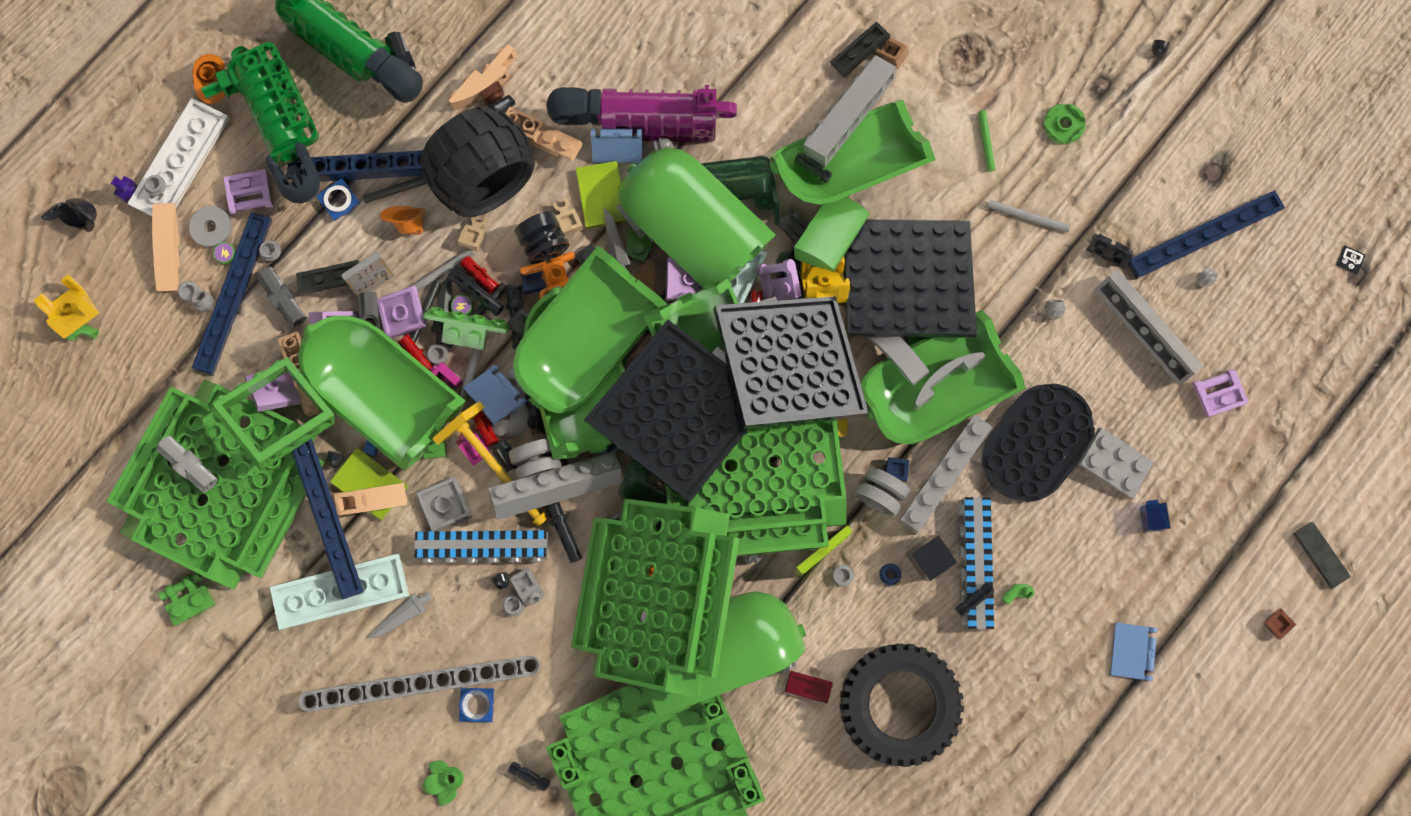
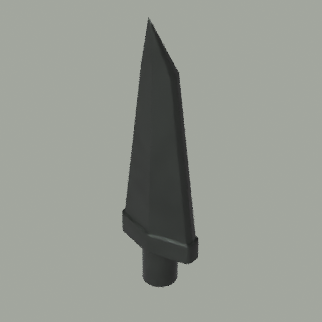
M446 278L441 284L436 307L442 308L446 312H452L451 283ZM433 320L431 332L437 333L436 343L444 344L442 342L444 322Z

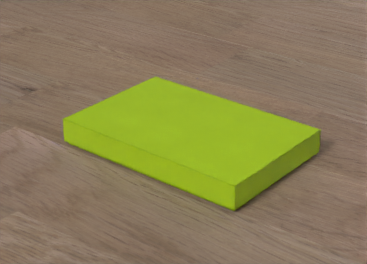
M617 161L576 168L586 229L606 226L604 208L614 217L616 224L626 222L617 208V205L621 204L618 198V186L621 182Z
M358 448L354 450L330 481L343 492L404 483ZM404 483V488L406 491L409 486ZM393 507L369 512L383 521Z
M847 525L828 541V548H819L796 567L794 572L800 577L852 534L850 527Z

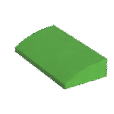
M847 197L823 204L795 245V259L834 272L868 219L870 212Z

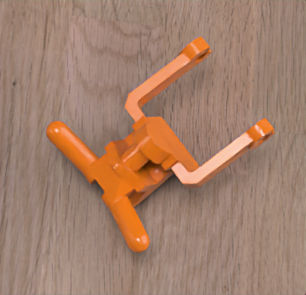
M570 251L550 259L549 263L543 261L521 267L519 272L521 275H528L542 271L543 275L541 276L546 281L547 288L540 291L538 296L540 300L552 288H563L569 280L564 263L574 259L575 254Z

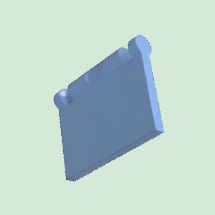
M591 129L593 163L617 161V163H640L642 161V129H637V136H632V129H600V136H596V130Z
M496 365L491 366L489 370L463 387V390L475 403L479 401L485 407L482 410L483 413L494 425L527 402L524 397L516 402L521 393L502 372H498L493 376L498 371Z
M1116 622L1110 675L1153 681V676L1144 675V671H1154L1157 638L1148 637V632L1157 633L1158 628Z

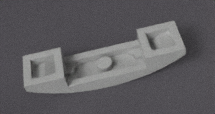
M863 336L869 343L873 342L898 367V372L913 386L929 373L924 363L901 337Z
M980 352L961 356L936 371L921 389L915 401L914 410L917 411L933 399L935 395L932 391L933 387L960 367L967 373L983 361L984 353Z

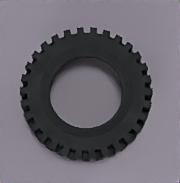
M897 643L886 645L865 654L849 670L848 676L843 682V690L840 693L842 723L845 724L847 734L852 738L851 741L870 758L891 766L922 765L923 762H930L936 755L940 756L944 752L943 749L953 743L951 739L953 736H957L959 732L957 727L962 724L963 718H960L961 712H964V706H961V699L964 698L963 693H960L958 687H961L959 681H956L953 677L955 675L953 670H949L948 664L944 660H940L937 654L934 652L930 653L926 648L917 647L914 644ZM909 671L915 673L929 684L934 693L936 702L934 718L924 732L913 738L897 739L882 732L872 719L869 708L871 692L875 684L883 676L891 672Z

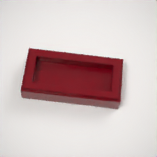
M790 670L784 692L828 704L833 682Z

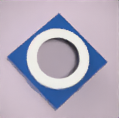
M342 178L316 196L334 221L349 214L354 207L360 204ZM337 189L344 191L347 196L346 203L341 207H333L328 202L329 194Z
M461 688L459 722H493L494 689ZM474 695H481L487 701V709L481 715H474L468 710V701Z

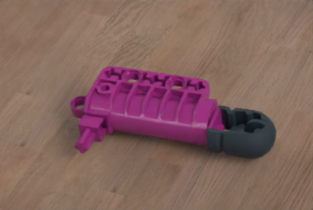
M705 85V89L693 90V93H681V90H677V93H665V90H661V93L649 92V89H645V92H633V89H629V92H617L615 88H603L601 93L600 89L587 91L583 88L561 87L554 89L550 93L546 104L548 116L556 124L578 126L587 125L590 122L592 125L602 124V129H632V136H637V129H642V141H655L661 137L667 138L671 142H713L716 137V118H734L737 116V104L734 102L716 101L717 89H709V85Z

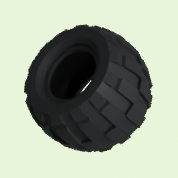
M480 106L459 113L437 129L425 144L421 153L420 163L423 167L422 171L428 187L450 211L454 210L458 216L476 217L500 207L515 196L530 179L535 167V158L533 157V149L527 136L511 117L494 106Z

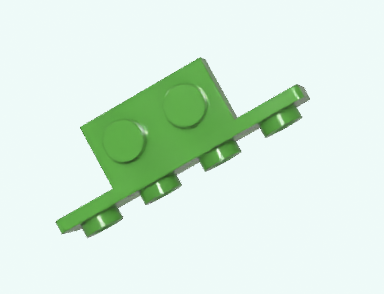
M439 307L428 309L423 317L424 319L444 322L443 343L480 350L485 349L487 330L507 334L511 329L503 319L489 320L485 319L482 315L467 316L460 311L446 312Z

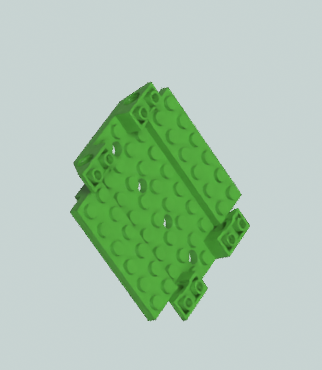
M204 379L197 393L192 397L170 386L106 502L129 513L119 533L208 579L235 590L245 571L258 578H263L305 500L306 493L292 452L260 471L215 415L212 403H214L217 397L230 393V390ZM246 398L226 410L240 428L241 419L244 417L250 418V425L246 428H241V430L259 452L285 437L286 433L293 432L301 426L271 410L257 412L254 402ZM169 435L172 436L186 450L196 455L202 461V465L218 479L216 485L211 490L203 493L188 478L186 479L172 467L173 464L156 450L158 443L163 438ZM318 435L312 438L313 443ZM227 455L229 463L227 466L221 467L219 459ZM319 459L320 464H321V467H322L323 464H324V461H322V460ZM206 494L208 497L207 503L204 506H199L197 502L198 497ZM184 533L186 535V542L179 546L176 543V538L179 534Z
M837 420L751 428L690 503L668 486H666V503L730 514L727 536L740 538L737 556L828 548L826 527L846 525V491ZM813 454H823L825 461L821 464L815 463ZM771 457H778L781 465L777 468L771 467L769 459ZM727 461H734L737 464V469L729 472L725 469L724 464Z
M623 499L619 520L594 517L571 648L596 653L592 672L595 677L694 697H700L703 675L717 677L740 539L727 536L730 514L685 506ZM661 521V529L657 531V523ZM653 565L654 573L650 577L649 569ZM645 610L646 619L642 621L641 614ZM637 656L639 661L638 665L635 667L633 661L634 658Z
M630 684L559 716L568 738H564L546 747L562 788L567 789L577 816H748L747 808L765 801L755 771L721 694L658 718L648 691L649 688ZM715 738H721L724 741L725 746L723 750L716 751L713 749L712 741ZM679 756L683 759L684 764L681 769L672 767L671 760L673 757ZM633 775L642 777L643 783L640 787H633L631 785L630 779ZM592 793H598L601 796L602 801L600 805L594 806L591 804L590 795Z

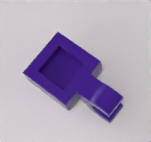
M115 176L111 182L116 187L113 194L128 204L138 185L126 176H123L122 180Z

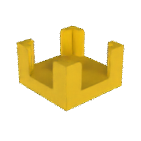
M844 256L834 272L819 267H811V264L800 262L799 276L804 299L836 296L838 303H846L850 282L849 278L844 280L843 276Z
M69 274L61 279V282L69 290L53 302L44 294H40L33 299L36 305L48 315L49 319L46 322L49 327L63 339L99 314L84 288Z

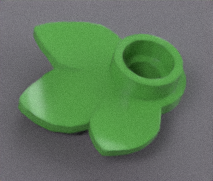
M437 760L431 762L429 769L432 774L424 780L422 789L428 794H437L439 805L445 806L456 798L457 788L463 784L464 774L459 768L449 767L444 761ZM450 775L454 776V782H451Z

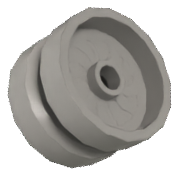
M548 439L521 445L508 453L511 464L518 466L514 471L516 480L562 467L560 459H553Z
M869 467L863 477L867 484L860 483L854 495L871 508L885 515L896 517L901 509V505L897 500L904 501L911 489L889 473L875 467Z

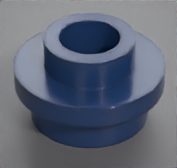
M886 564L880 569V579L886 585H895L901 579V570L895 564ZM887 571H892L894 573V577L892 579H889L886 576Z

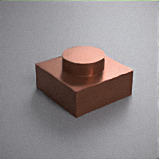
M498 81L481 91L482 98L487 105L502 99L505 95Z
M1281 608L1277 609L1263 622L1278 640L1282 639L1296 626V623Z

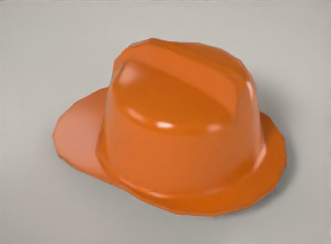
M215 54L200 56L196 59L192 69L195 93L201 101L209 104L220 102L226 95L223 91L206 99L201 90L202 87L217 81L215 73L226 69L223 60Z
M402 205L393 206L383 210L380 213V218L386 222L393 223L401 234L420 235L423 233V215L426 213V209Z

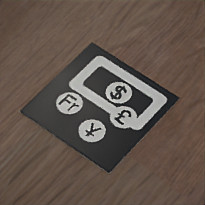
M1344 245L1336 266L1358 275L1366 254Z

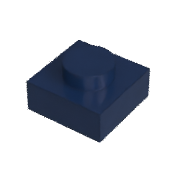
M542 271L521 275L525 294L545 289L544 280L541 276Z
M888 457L886 472L906 483L910 460Z

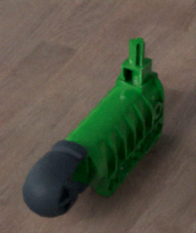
M276 0L275 11L282 23L292 33L355 81H368L372 78L377 83H382V86L389 94L402 103L412 102L419 96L423 86V79L420 73L413 70L397 57L390 56V48L377 38L373 39L370 33L365 29H360L355 21L348 20L342 11H336L330 2H324V0Z
M266 42L250 50L244 46L236 47L231 52L232 59L227 64V69L215 73L217 81L202 87L201 90L206 99L223 91L227 97L238 92L241 93L268 150L269 155L266 158V163L279 192L292 203L301 204L308 202L317 195L320 188V180L306 147L318 141L319 132L293 76L273 43ZM267 50H270L273 59L270 60L266 54ZM283 83H285L287 89H282ZM291 98L296 100L294 105H292ZM298 115L301 116V120H300V121H297V120H296V118H297ZM306 127L309 129L311 133L310 138L307 137V134L304 130V128ZM300 159L302 165L300 166L301 168H298L296 164L291 167H288V172L285 178V175L281 168L288 164L295 163Z

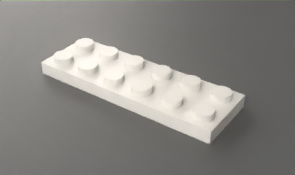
M191 98L128 204L151 217L154 203H175L177 208L230 118ZM151 175L161 176L166 182L165 191L159 196L149 195L144 188V182L147 177Z

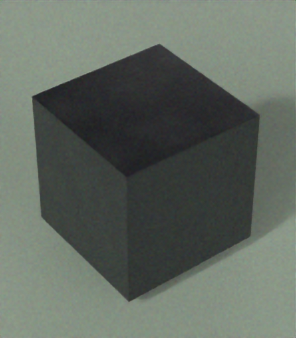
M930 535L905 553L924 581H932L957 563L939 535Z

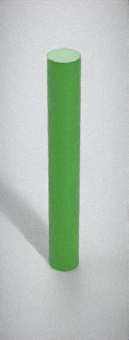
M985 110L978 112L987 171L993 172L996 168L987 114Z

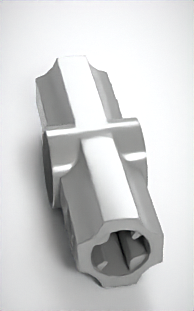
M169 435L158 443L156 450L173 464L172 467L186 479L188 478L203 493L211 490L216 485L218 480L216 476L202 465V461L196 455L186 450L172 436Z

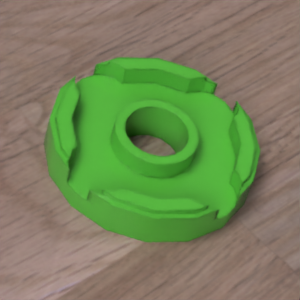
M1057 104L1048 111L1044 118L1043 126L1045 133L1055 143L1063 145L1072 144L1085 131V116L1079 108L1072 104ZM1060 120H1067L1070 123V127L1063 128L1060 125Z

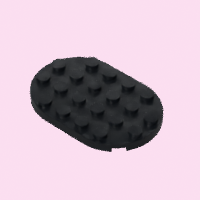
M1055 383L1036 385L1021 394L989 434L983 446L982 466L991 486L1004 497L1018 502H1035L1053 494L1078 464L1094 436L1093 413L1086 400L1075 390Z

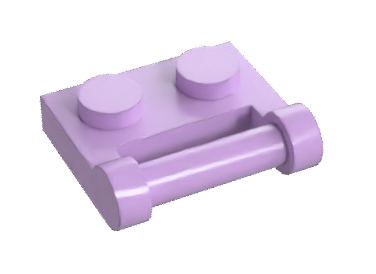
M265 169L224 177L228 207L231 215L238 214V211L266 206V208L273 207L268 174ZM263 193V198L236 203L235 198Z
M792 259L778 264L757 265L756 274L761 280L764 300L775 296L777 300L801 297L796 265ZM784 271L787 274V277L771 279L770 273Z
M1229 369L1224 374L1204 381L1197 380L1192 382L1193 390L1199 398L1206 418L1249 403L1234 369ZM1227 381L1231 383V387L1207 394L1205 391L1207 388Z

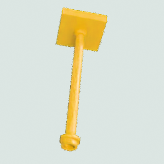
M480 401L462 412L432 438L439 445L456 432L462 433L504 484L513 481L468 428L470 426L468 422L485 408ZM537 509L527 511L534 519L531 523L537 527L547 520L544 512L540 514Z

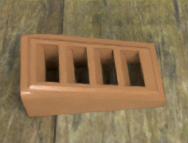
M890 38L885 42L882 50L878 48L872 54L899 69L908 56L909 51L907 45Z

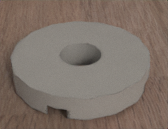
M215 206L199 209L189 222V232L192 238L199 245L206 248H215L219 243L226 242L233 231L230 216L221 208ZM209 223L216 224V228L212 232L206 231Z

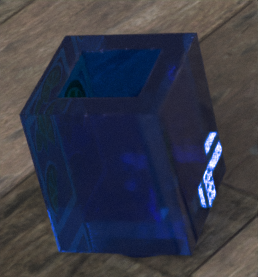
M1159 500L1146 501V505L1139 507L1143 533L1171 529L1167 502L1159 503Z

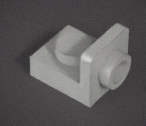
M529 567L510 578L519 597L527 607L538 603L546 596Z

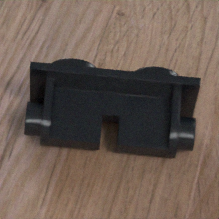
M1094 233L1091 243L1086 250L1125 268L1133 256V251L1130 250V247L1119 242L1113 245L1111 244L1112 239L1101 233Z
M526 394L525 399L527 402L525 406L529 410L527 425L531 429V435L539 431L546 433L540 408L533 405L529 401L531 396Z

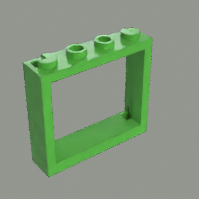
M288 357L283 360H277L269 369L256 373L251 380L238 384L233 391L217 397L214 403H212L215 415L260 471L335 424L334 413ZM288 372L321 414L259 452L226 410Z

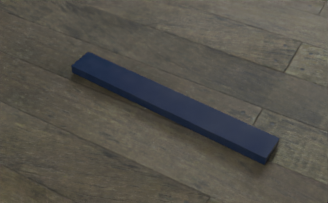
M1274 190L1132 257L1128 265L1137 280L1284 210L1285 207Z
M253 212L250 213L192 369L214 376L260 255V246L264 243L272 223L270 217Z
M312 439L291 452L341 600L362 594L364 591Z

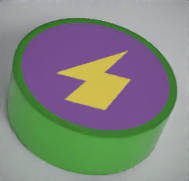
M222 242L215 246L213 256L221 264H230L236 250L231 244Z
M458 295L452 300L451 308L453 311H460L468 316L473 311V303L468 296Z

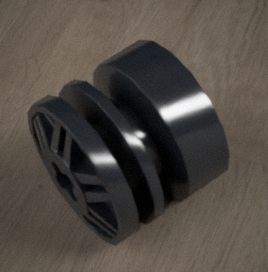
M547 211L531 216L521 222L514 230L520 244L526 246L524 252L528 256L527 258L531 265L543 261L548 262L550 259L563 254L570 246L564 232L558 230L560 224L554 212Z

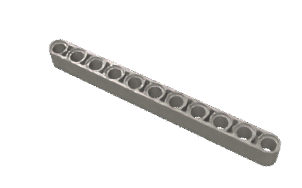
M523 656L304 692L300 696L298 703L302 710L315 712L525 678L540 673L542 663L535 656ZM529 660H534L537 664L533 672L526 670L525 665ZM508 663L513 664L515 668L514 673L510 676L504 673V667ZM485 667H490L493 671L489 679H484L482 676V670ZM467 670L471 675L470 680L463 683L460 679V674ZM446 674L448 676V683L442 687L438 682V678L440 675ZM421 677L426 680V687L423 690H419L416 686L417 680ZM398 681H401L404 684V690L398 694L394 686ZM375 685H380L382 688V693L379 697L373 695L372 691ZM354 688H357L360 692V696L356 701L351 698V691ZM332 692H335L338 696L335 704L329 702V695ZM311 695L316 700L312 708L307 705V699Z

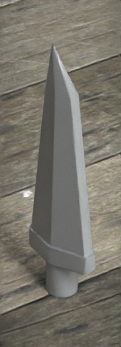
M604 208L609 254L625 268V266L630 265V260L626 254L614 217Z
M428 592L421 597H418L416 593L413 594L366 638L381 637L419 614H423L427 611L424 605L432 599L431 595Z

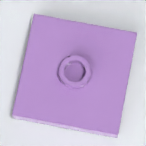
M671 257L667 258L665 300L676 301V298L688 292L694 294L703 289Z
M410 286L377 299L384 333L391 339L426 327L419 295L415 286Z
M288 372L251 394L257 412L301 403L299 393ZM254 375L245 376V382L251 380Z

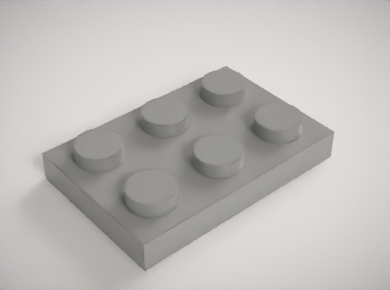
M1098 428L1077 465L1127 498L1133 499L1154 462L1105 429Z

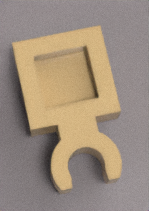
M566 198L564 199V207H558L556 202L553 203L555 212L559 214L556 215V218L560 224V230L564 232L565 236L583 230L575 208L570 210L569 201Z
M477 216L471 217L472 225L465 224L458 239V245L478 252L486 235L483 229L487 226V217H484L482 222L476 221Z

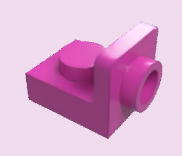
M442 362L439 365L436 364L430 370L449 387L454 385L459 389L463 384V381Z
M471 430L473 434L478 438V440L483 444V446L487 449V447L481 441L474 430ZM460 434L458 436L459 440L456 443L474 466L483 458L464 435Z

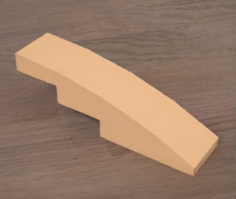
M154 203L152 207V240L156 291L178 290L180 286L178 268L180 267L178 245H180L175 203Z

